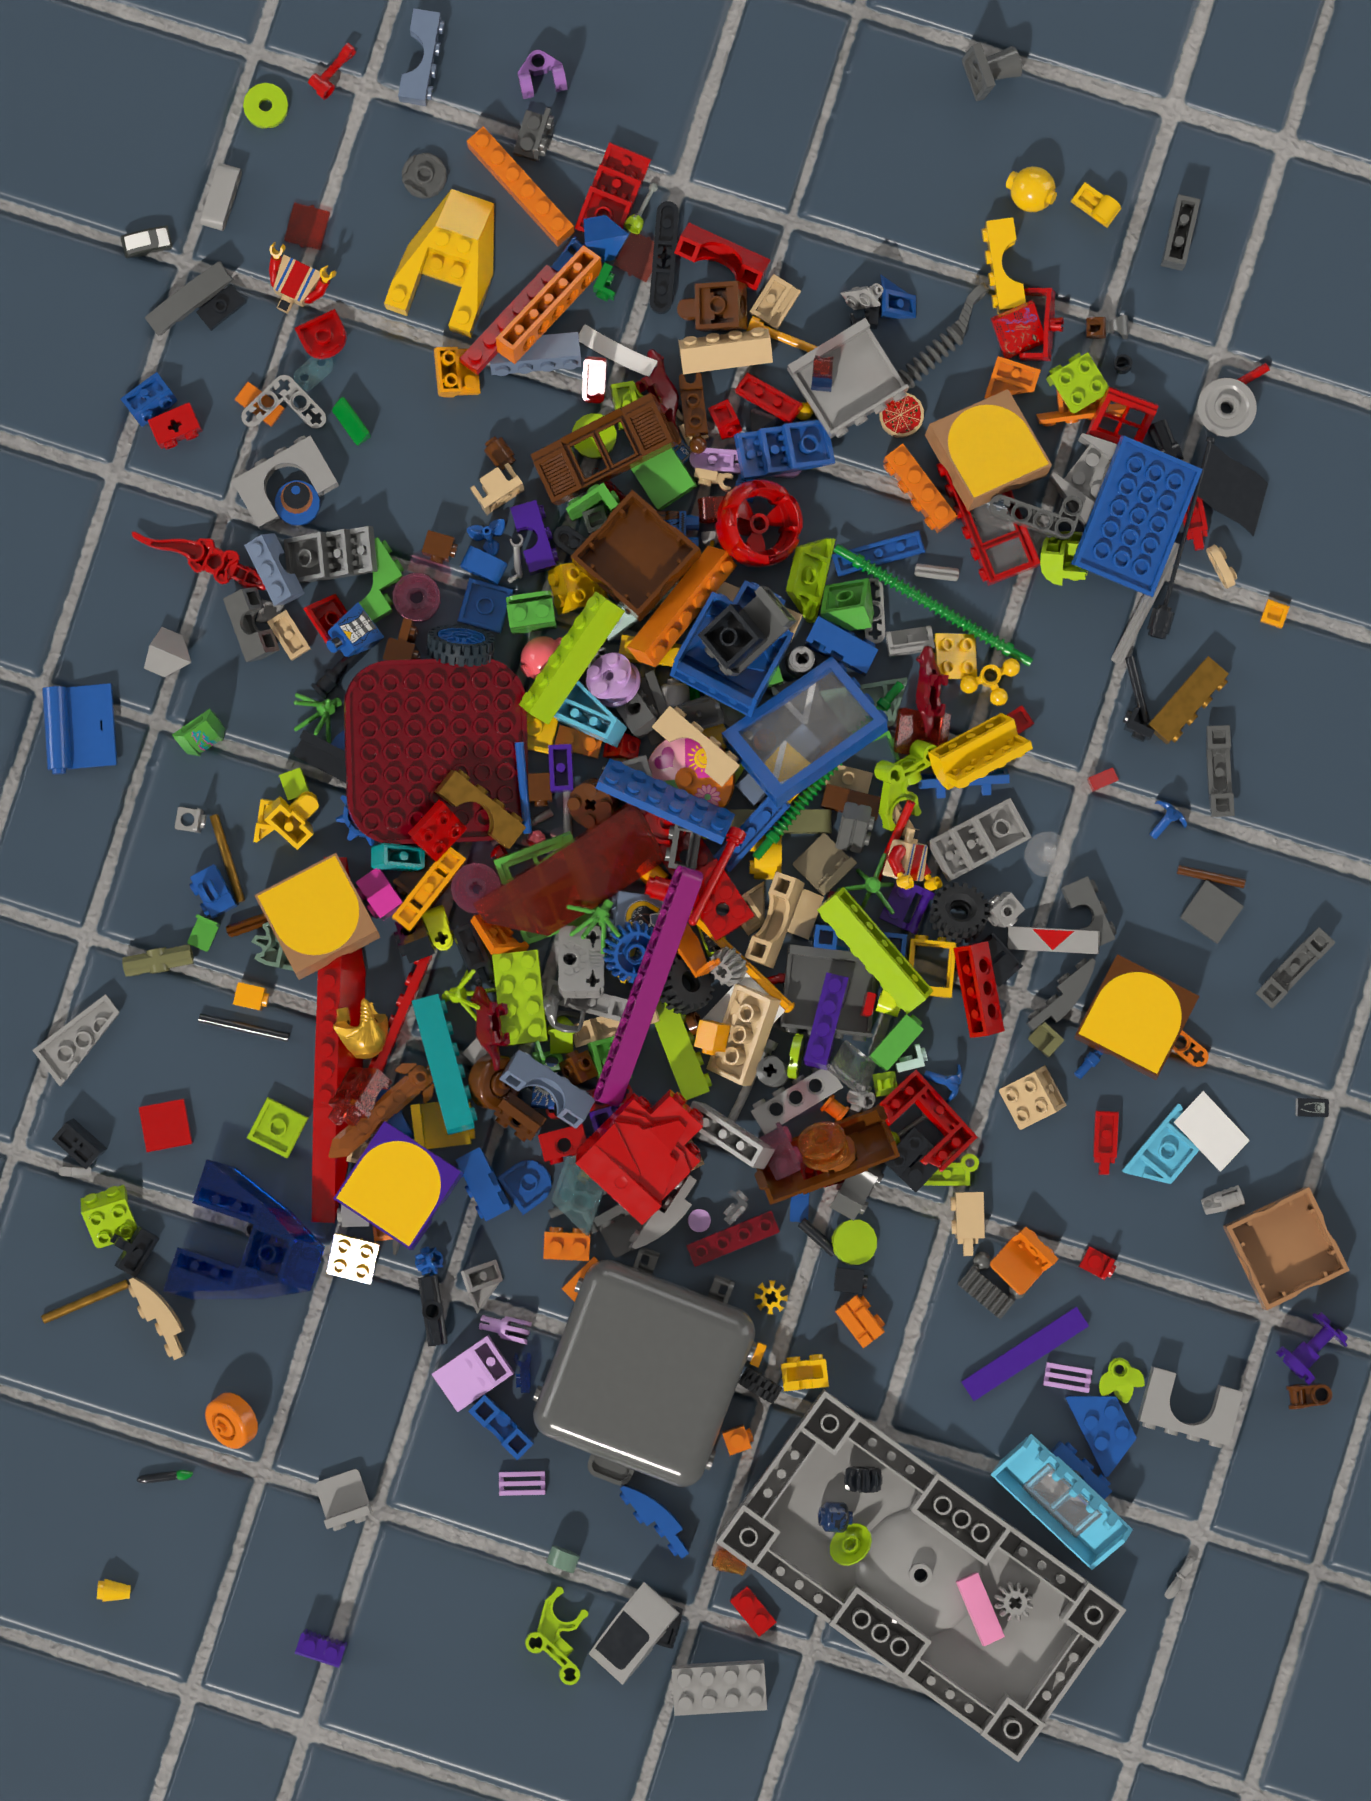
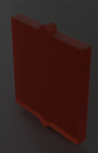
M294 203L284 241L300 245L301 248L309 247L321 250L330 212L315 208L314 205L306 206Z
M631 233L614 266L627 272L628 276L633 275L647 282L652 273L654 241L651 240V237L646 238L641 234Z

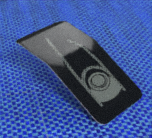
M1297 1098L1295 1115L1303 1117H1328L1329 1100Z

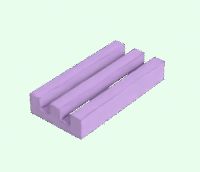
M1046 1362L1043 1385L1089 1393L1093 1370ZM1050 1368L1084 1373L1086 1378L1052 1373ZM1049 1377L1082 1382L1085 1385L1081 1387L1048 1380Z
M545 1471L499 1472V1496L546 1494ZM504 1477H541V1480L504 1481ZM541 1485V1489L504 1490V1486Z

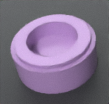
M696 1209L690 1213L688 1224L692 1230L703 1232L710 1226L711 1218L707 1211Z

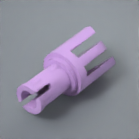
M482 1315L481 1321L489 1323V1325L480 1323L479 1330L498 1333L500 1339L527 1345L528 1340L510 1336L508 1333L513 1332L529 1336V1330L513 1327L510 1324L515 1323L531 1327L532 1322L508 1316L500 1320Z

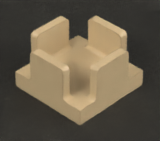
M509 463L504 466L512 478L510 481L505 478L498 467L480 478L482 489L487 495L486 497L482 498L475 486L470 488L486 515H489L525 491L522 481Z

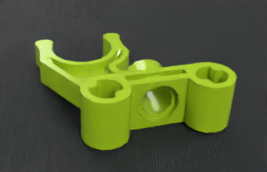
M916 740L910 746V755L896 763L882 760L875 766L874 774L876 778L883 781L879 815L884 829L894 831L896 825L892 814L895 806L900 801L906 800L907 802V800L915 802L916 804L911 814L915 816L921 814L918 796L908 791L907 787L921 781L920 771L931 766L928 752L935 749L936 745Z
M557 1586L555 1591L545 1599L537 1632H530L526 1636L525 1646L532 1653H540L544 1650L561 1666L558 1673L561 1681L566 1685H573L580 1678L579 1669L567 1658L574 1649L559 1634L561 1631L577 1629L582 1620L588 1616V1612L582 1609L574 1620L568 1622L557 1619L553 1612V1603L557 1597L564 1593L563 1588ZM539 1636L542 1640L541 1646L539 1648L536 1646L531 1648L529 1646L530 1638L536 1639ZM565 1669H574L573 1674L575 1677L572 1680L564 1679L566 1675L564 1673Z

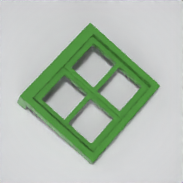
M571 831L493 860L522 938L528 944L558 934L563 926H579L593 915L579 912L560 919L550 892L574 883L584 908L596 910L599 907ZM561 848L571 875L547 884L537 856ZM533 858L543 886L518 894L508 867ZM546 894L556 921L532 930L522 902Z

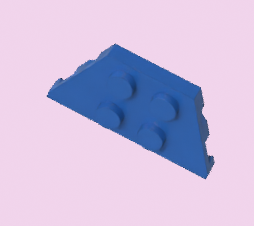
M1066 1396L1065 1399L1105 1478L1108 1477L1137 1439L1117 1397Z

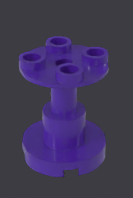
M1322 1312L1318 1315L1314 1313L1313 1317L1323 1328L1308 1343L1303 1341L1292 1353L1283 1346L1275 1352L1280 1358L1284 1356L1283 1362L1300 1379H1303L1305 1376L1306 1379L1304 1381L1308 1385L1316 1379L1308 1369L1320 1358L1317 1353L1332 1338H1335L1344 1347L1348 1346L1346 1343L1348 1337L1340 1329L1335 1331L1330 1326L1331 1321Z

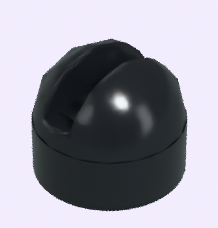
M1121 354L1115 358L1114 369L1117 373L1126 374L1131 370L1132 360L1128 355Z

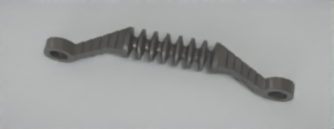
M984 282L979 284L967 296L959 320L951 327L948 326L946 328L948 336L940 333L941 343L934 339L932 342L935 348L927 345L926 350L928 354L922 351L919 352L922 360L914 357L912 359L914 367L907 363L905 366L908 372L902 369L898 371L905 385L908 384L909 388L915 387L914 378L919 382L922 381L920 372L926 376L929 374L927 366L933 370L936 368L933 363L934 360L939 364L942 363L940 355L946 358L949 356L947 348L953 352L956 350L954 342L960 346L963 344L973 305L979 302L990 290Z

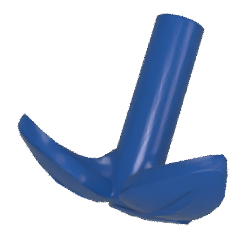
M496 519L489 524V527L485 526L483 528L482 525H472L466 530L468 535L475 541L486 539L483 545L484 551L492 556H496L499 551V543L493 539V536H501L505 530L506 523L504 519Z
M1165 801L1155 802V804L1161 805L1166 809V814L1149 833L1154 839H1157L1172 821L1179 819L1183 827H1187L1185 817L1173 805Z
M957 1064L956 1075L947 1077L926 1070L924 1078L947 1086L951 1090L950 1096L946 1100L949 1103L959 1091V1084L962 1082L963 1073L960 1064Z

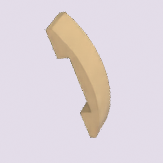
M657 1009L650 1024L660 1021ZM604 1017L584 1021L582 1029L573 1034L575 1047H581L590 1042L615 1036L619 1021Z

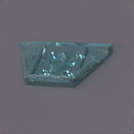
M569 1156L565 1159L551 1201L585 1235L589 1236L604 1189L575 1164L576 1156Z

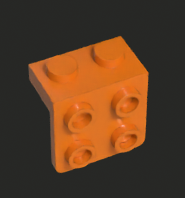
M1024 1227L991 1260L990 1266L1016 1293L1023 1295L1045 1270L1057 1262L1058 1258L1050 1247L1045 1246L1038 1239L1034 1231Z

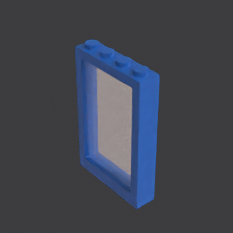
M832 656L755 709L751 718L745 716L722 732L723 743L739 758L738 761L777 808L888 731V717L881 709L877 710L871 696L868 693L864 694L860 690L859 682L854 677L850 678L846 673L847 669L841 661L837 662Z

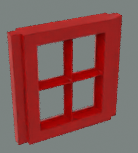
M1108 387L1086 434L1118 444L1121 437L1118 433L1124 423L1138 429L1133 440L1142 443L1159 406L1115 388ZM1111 401L1126 406L1121 418L1106 412ZM1130 408L1145 413L1141 425L1125 419ZM1104 416L1119 421L1114 433L1099 427Z

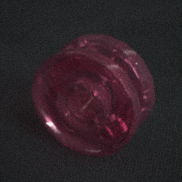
M411 573L402 577L395 585L393 603L401 617L411 619L414 623L425 622L438 612L441 604L440 590L436 582L429 576L422 573ZM421 593L423 600L420 603H413L410 600L411 595Z

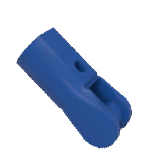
M574 236L552 264L551 268L559 272L574 256L569 252L570 248L572 247L578 251L583 245L586 247L585 243L582 244L577 240L578 237Z

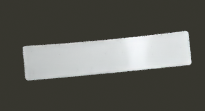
M586 324L579 333V342L643 375L650 376L658 362L611 340Z

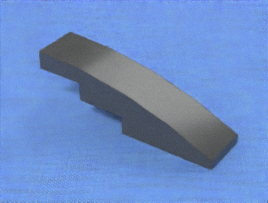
M219 261L162 302L145 319L158 336L163 335L176 322L184 320L196 308L204 306L233 281V278L221 261Z

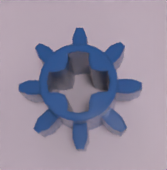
M429 1247L420 1249V1254L415 1255L416 1268L422 1272V1275L429 1274L431 1276L437 1274L438 1269L443 1267V1256L437 1251L436 1247L431 1249Z

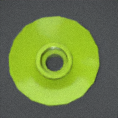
M852 1523V1525H848L845 1532H836L830 1543V1555L833 1560L840 1565L847 1566L862 1560L869 1552L872 1544V1537L868 1528L862 1524Z

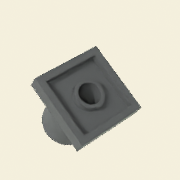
M980 42L973 44L962 58V63L976 102L987 97L996 85L995 80L1020 77L1022 75L1021 59L1014 46L986 57Z

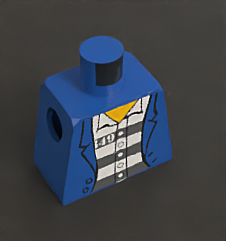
M358 602L328 631L331 639L327 641L326 645L332 653L341 650L344 656L350 657L375 647L384 636Z

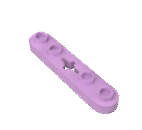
M706 448L701 454L693 452L690 454L689 460L693 469L701 468L717 471L718 473L741 474L739 463H734V461H738L737 450ZM801 471L773 475L770 477L794 478L801 473Z

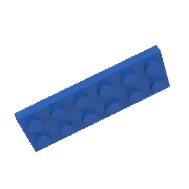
M609 759L595 787L597 790L721 845L735 816L734 813L726 808L718 807L709 803L706 799L698 798L683 789L673 787L663 780L655 779L640 770H635L620 761Z

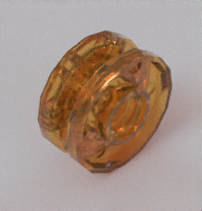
M822 1121L814 1123L805 1128L798 1138L802 1160L807 1167L814 1170L834 1168L841 1164L849 1153L844 1129L834 1122Z

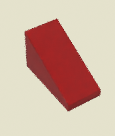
M1113 767L1087 779L1092 792L1119 780Z

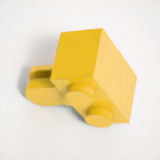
M305 791L289 805L279 796L264 811V820L298 850L313 835V826L307 819L318 810V799L314 793Z

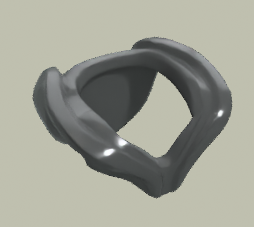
M555 994L547 995L543 1000V1006L550 1025L561 1032H579L583 1026L585 1009H582L580 1013L558 1010L559 998ZM568 1016L580 1019L579 1025H563L557 1021V1017Z

